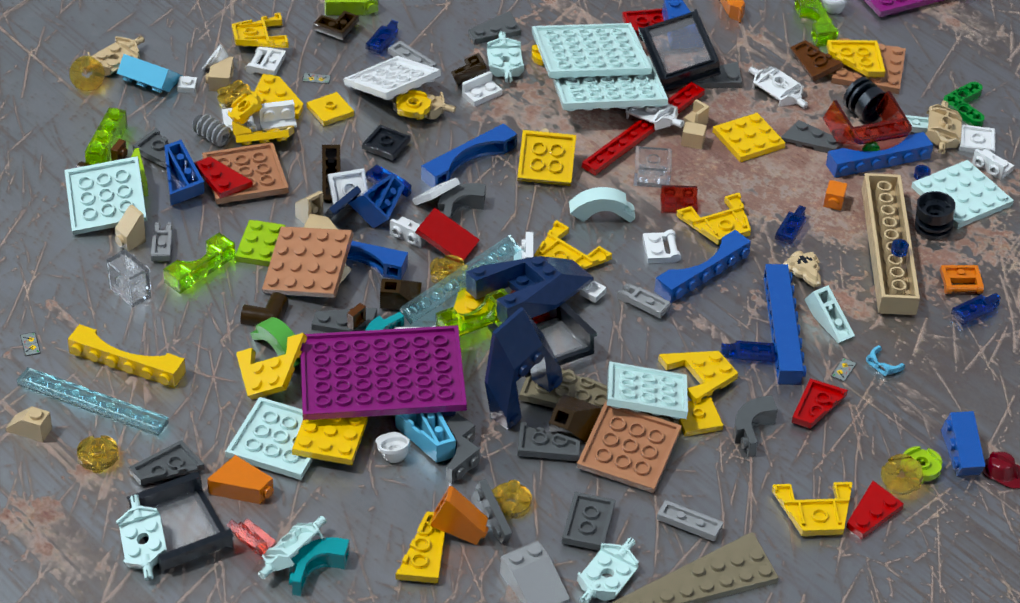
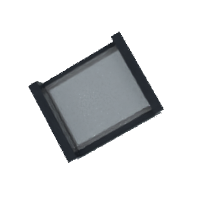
M697 9L644 28L638 27L639 38L641 41H644L665 92L686 86L691 82L695 83L721 74L719 59Z
M566 302L556 308L557 317L536 323L544 334L560 366L594 354V337L597 336V332ZM495 323L488 325V329L491 332L498 328ZM531 369L529 370L525 378L531 376Z
M198 471L131 495L133 497L134 495H139L140 506L157 508L160 512L167 548L166 553L158 555L159 563L157 566L161 574L165 573L164 570L225 547L234 548V535L231 529L225 530L202 489L201 476ZM128 496V497H127V501H128V503H129V509H131V508H132L131 500H130V496ZM147 536L143 537L145 543L149 540Z

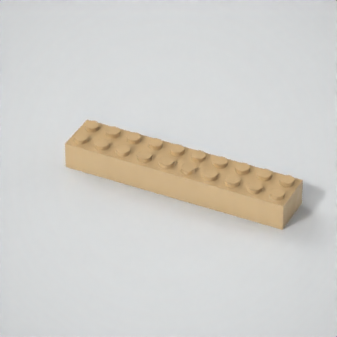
M865 173L862 197L878 313L916 315L920 295L901 175Z

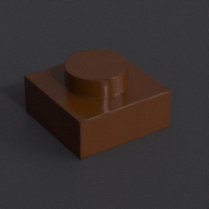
M119 139L110 149L112 161L125 159L128 154L126 141Z
M361 303L351 308L347 313V327L351 330H355L366 321V306Z

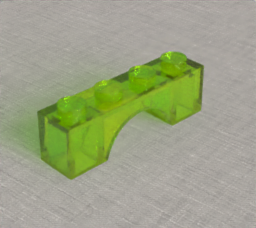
M795 0L794 9L799 18H806L815 22L812 25L811 39L816 47L826 46L827 40H836L838 29L835 28L832 19L829 18L826 9L823 8L821 0Z
M108 108L85 150L86 163L94 165L109 162L110 149L114 138H122L127 129L126 110Z
M217 233L205 241L206 254L202 258L195 261L176 260L163 269L164 283L181 294L228 261H231L235 257V243L221 233Z
M500 289L486 294L483 303L470 313L460 314L453 307L435 313L436 327L458 325L460 337L487 327L489 324L498 323L500 320L497 319L496 299L508 293L504 289Z

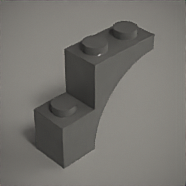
M458 413L446 421L456 440L455 456L446 466V481L450 484L461 479L465 473L475 468L480 462V448L472 443L475 440V425Z

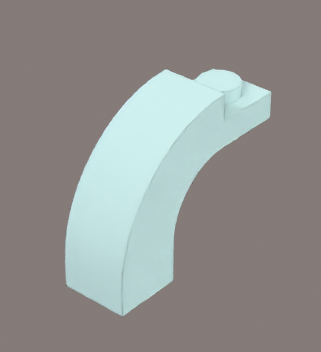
M609 187L592 188L579 193L569 201L570 214L582 222H585L590 216L601 211L614 212L630 223L635 219L634 206L626 201V193L618 189Z

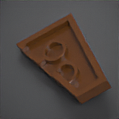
M806 40L790 47L792 54L813 82L844 67L842 61L833 59L830 54L821 52L818 47Z

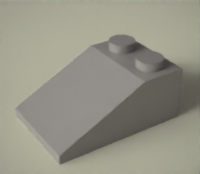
M539 541L501 556L500 574L522 603H567L570 601L550 556Z

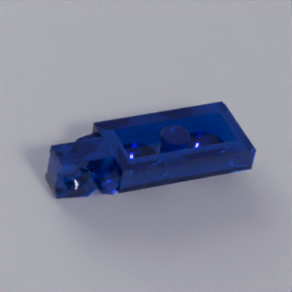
M392 20L387 26L381 25L367 41L365 49L381 54L397 36L398 22Z
M377 164L365 173L366 180L374 184L392 174V172ZM395 175L405 185L401 194L408 197L412 193V185Z
M799 205L795 213L789 211L775 234L776 240L793 244L806 222V207Z
M997 293L988 297L981 294L953 307L951 314L964 325L995 310L999 306L1001 297Z
M736 340V343L721 344L720 353L725 358L775 362L774 343Z

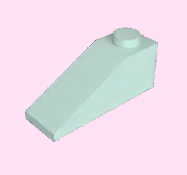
M829 285L813 291L804 299L813 317L837 343L855 336Z

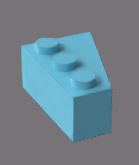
M440 412L395 415V427L436 463L454 458L456 440Z

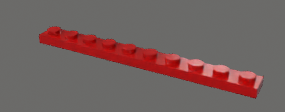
M691 82L668 99V104L678 107L679 114L693 104L696 99L701 98L705 94V89ZM640 119L582 162L581 168L593 175H597L655 132L654 123Z

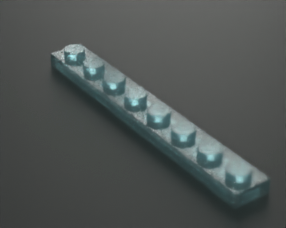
M511 235L507 236L403 305L399 310L410 325L465 289L466 271L482 265L505 262L517 254L521 248Z
M29 367L17 379L18 386L159 436L169 423L166 416Z

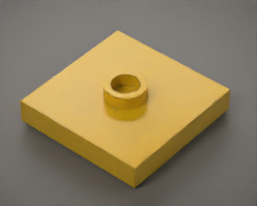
M338 92L306 102L307 109L323 127L354 116V110Z
M711 397L701 399V402L696 405L692 400L688 401L687 419H679V424L682 425L685 437L721 431L724 427Z

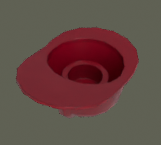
M1003 451L992 452L990 457L984 461L985 468L982 473L1006 487L1020 489V466L1015 463L1014 457Z

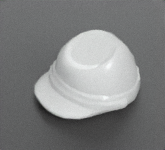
M849 0L821 1L828 13L836 15L844 10Z
M222 44L216 48L202 70L210 69V66L229 57Z
M399 432L386 433L376 438L377 449L388 462L399 463L407 456L410 439Z

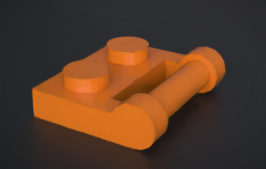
M941 265L940 274L945 294H951L952 292H976V294H983L984 285L978 265ZM952 283H975L971 285H952Z

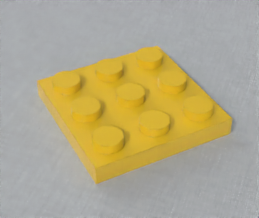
M758 113L713 126L712 132L739 162L785 148L786 142Z
M523 130L517 181L571 186L576 135Z
M367 417L303 420L292 447V455L353 465L367 424Z

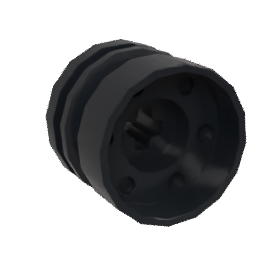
M867 77L856 79L847 88L843 97L844 106L865 123L877 121L886 112L890 103L889 94L880 87H877Z
M940 191L922 194L918 198L916 206V232L922 237L931 240L944 239L949 236L953 231L956 204L954 199Z

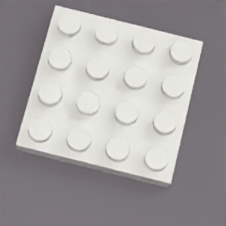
M396 56L343 79L346 86L384 98V100H391L398 94H405L412 88H419L426 82H433L441 76L440 69Z

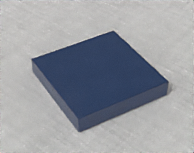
M358 186L353 188L332 205L324 215L329 217V219L334 217L349 205V202L358 197L361 189Z

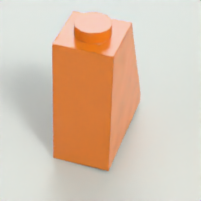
M236 455L207 479L208 493L214 496L261 504L265 499L270 498L274 492L272 477Z
M452 486L448 487L435 508L430 524L434 528L474 545H477L481 538L484 539L489 529L486 526L488 517Z

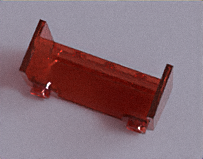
M890 91L886 92L876 108L883 120L878 123L853 127L837 100L832 102L823 117L833 137L840 144L863 145L908 136L912 130L909 120Z

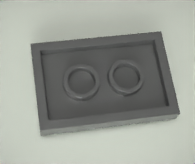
M574 492L561 543L600 551L601 544L606 541L615 507V500Z

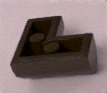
M344 11L336 20L321 15L313 23L314 31L342 40L359 22V16Z
M480 53L464 60L466 65L451 71L457 86L486 73L487 67Z
M275 292L270 295L265 308L244 304L241 311L240 324L256 326L271 317L282 321L289 305L288 298L282 293Z

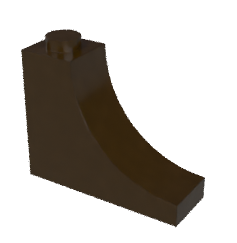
M322 145L323 200H332L328 174L341 172L340 145Z

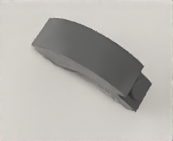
M466 183L455 186L442 194L438 201V210L450 219H452L456 212L462 209L483 210L486 184Z
M772 395L748 401L739 409L736 415L733 432L734 443H741V447L745 449L748 457L756 456L758 441L753 429L761 425L776 423L778 409Z

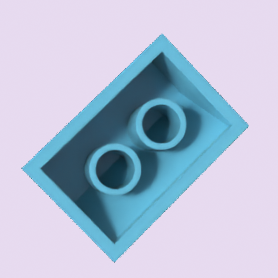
M123 54L117 74L123 76V80L131 83L132 80L138 81L137 85L147 88V85L152 86L151 90L162 93V90L169 92L178 83L179 77L183 76Z

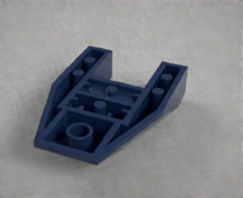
M538 256L482 265L466 271V291L477 300L508 287L512 289L514 293L496 299L497 319L503 323L520 307L531 318L558 308L591 283L594 277L572 259Z
M522 307L492 332L485 375V388L490 416L507 430L513 425H517L522 418L516 382L521 377L526 376L530 369L532 381L549 393L554 388L560 386L563 381L562 369L544 334Z

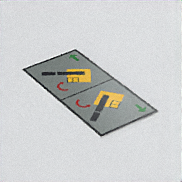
M304 73L302 81L329 84L331 75Z
M35 332L20 335L25 356L41 353Z
M843 357L831 376L845 382L857 363Z

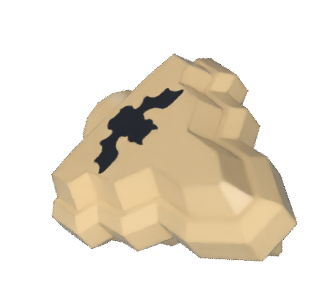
M796 251L783 263L788 264L789 272H792L799 279H804L811 287L815 288L821 285V276L818 273L820 261L813 252L803 253L802 251Z

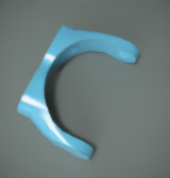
M880 345L873 348L870 354L866 356V362L884 376L899 373L905 368L903 363L898 366L879 363L876 354L882 350Z

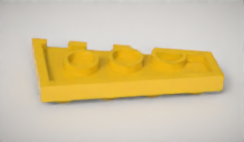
M426 511L417 529V534L412 539L410 548L395 574V580L438 583L445 532L430 526L434 512Z

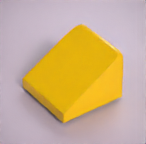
M232 121L233 135L251 134V128Z

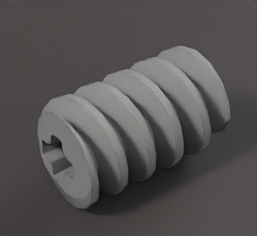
M209 114L198 115L192 123V130L195 133H198V135L218 147L224 146L231 136V128L226 127L225 124Z

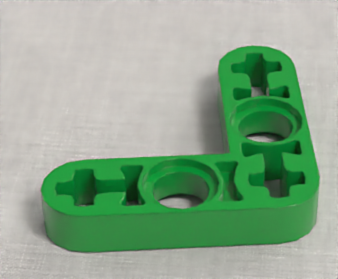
M970 82L944 96L943 101L949 103L948 108L958 111L963 122L970 126H983L984 115L968 104L981 96L983 86L980 83Z

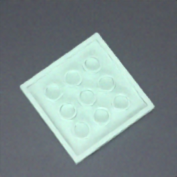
M138 156L65 170L73 235L116 227L130 205H134L144 214V221H148Z
M968 160L912 182L911 186L920 196L931 191H940L950 195L956 203L953 226L957 229L1011 207L1014 202L1010 196Z
M609 361L607 405L615 409L625 408L634 412H648L656 416L665 415L674 419H687V375Z
M259 397L226 449L225 456L231 459L236 455L253 466L302 480L314 459L292 455V447L303 421V410Z

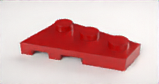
M211 156L194 162L200 175L220 199L253 187L252 180Z
M810 378L794 412L791 423L811 429L847 396L848 390Z
M872 481L849 518L846 528L860 539H863L903 509L904 503L875 481Z

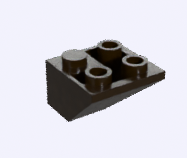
M382 278L380 308L418 311L422 282Z
M564 394L554 408L549 421V430L580 440V442L586 444L602 407Z

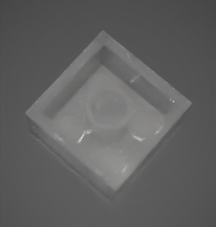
M636 146L633 186L669 188L672 149Z
M126 249L106 259L109 288L132 308L151 298L150 270L147 265H143L135 255L130 254Z

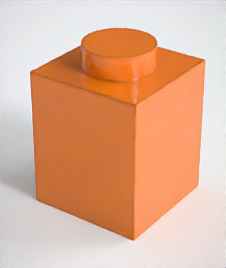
M830 180L823 207L841 211L846 195L847 183Z

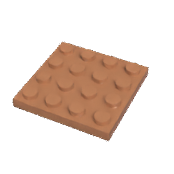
M839 38V40H851L848 38ZM879 44L885 68V77H867L843 64L844 67L833 72L831 83L850 86L856 79L867 77L883 91L899 94L906 48Z
M273 142L202 153V159L211 156L253 181V187L221 199L213 191L216 204L289 193V187Z
M281 226L262 287L263 293L272 294L279 292L284 295L336 298L354 235L352 230Z
M605 401L577 462V468L654 493L679 437L682 425L642 412H634L630 409H615L608 406L607 401Z

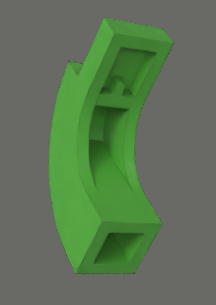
M275 317L257 324L256 330L250 333L253 340L267 341L278 356L286 354L287 338L295 335L283 321ZM301 355L300 358L295 360L293 367L301 363Z

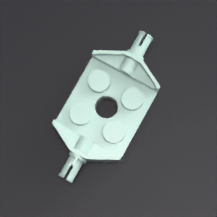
M501 31L499 32L498 39L487 42L489 70L495 77H505V82L508 83L509 79V83H511L512 76L518 77L524 72L520 41L506 38L504 31L502 36Z
M134 495V497L130 496L132 508L116 521L120 528L125 557L123 562L127 567L136 570L143 569L144 579L150 581V579H154L152 568L159 563L158 555L167 552L160 512L157 508L140 506L139 495ZM143 537H149L147 543L139 544Z
M320 516L314 523H297L293 526L288 534L283 536L278 543L262 555L266 566L258 572L259 577L265 579L271 572L293 566L294 563L291 558L298 554V550L302 546L310 543L314 535H319L321 539L324 538L319 529L327 523L326 518Z
M628 538L622 546L601 544L600 551L582 573L578 572L577 581L581 589L585 591L580 598L581 603H588L591 598L608 601L618 595L638 569L639 561L630 551L636 544L634 539ZM611 574L613 577L606 578L602 575Z

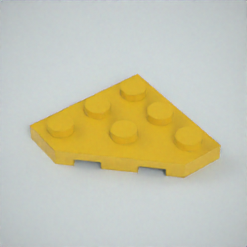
M827 40L828 54L832 58L842 61L843 64L867 77H885V68L877 40Z
M270 74L262 75L254 91L261 98L260 103L293 100L295 104V119H299L303 111V102L281 77Z

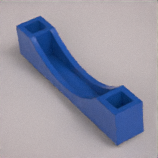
M503 123L421 165V180L433 188L440 183L450 180L454 171L467 161L487 155H504L517 148L518 134Z
M921 132L908 135L898 145L885 150L857 151L847 148L831 150L827 154L826 166L834 178L916 162L931 158L933 144L927 135Z
M736 230L722 237L718 251L706 262L685 269H669L656 277L654 292L670 303L680 299L686 293L693 291L699 285L706 283L712 277L719 275L725 269L745 259L750 254L751 241Z
M356 241L351 242L347 259L366 264L385 278L402 280L408 267V252Z

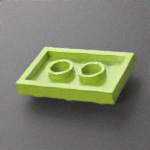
M249 219L235 254V262L269 267L281 226L286 227V225Z

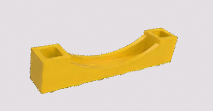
M81 324L77 326L67 339L70 354L161 383L162 385L175 388L186 373L184 358L169 353L163 356H143L124 352L97 336L96 329Z

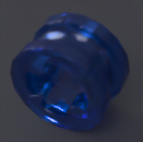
M926 165L916 166L914 178L919 180L929 176L931 169Z
M903 239L894 240L891 253L897 257L906 256L909 243Z

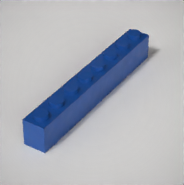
M765 264L763 279L778 385H801L802 378L806 377V365H803L804 352L800 350L802 349V338H799L800 324H797L798 311H795L796 298H793L792 272H789L788 264Z

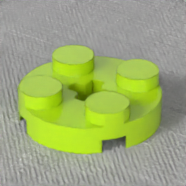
M915 446L904 452L900 467L915 483L923 484L925 481L936 479L941 474L942 458L936 451L930 448L924 450L921 449V446Z

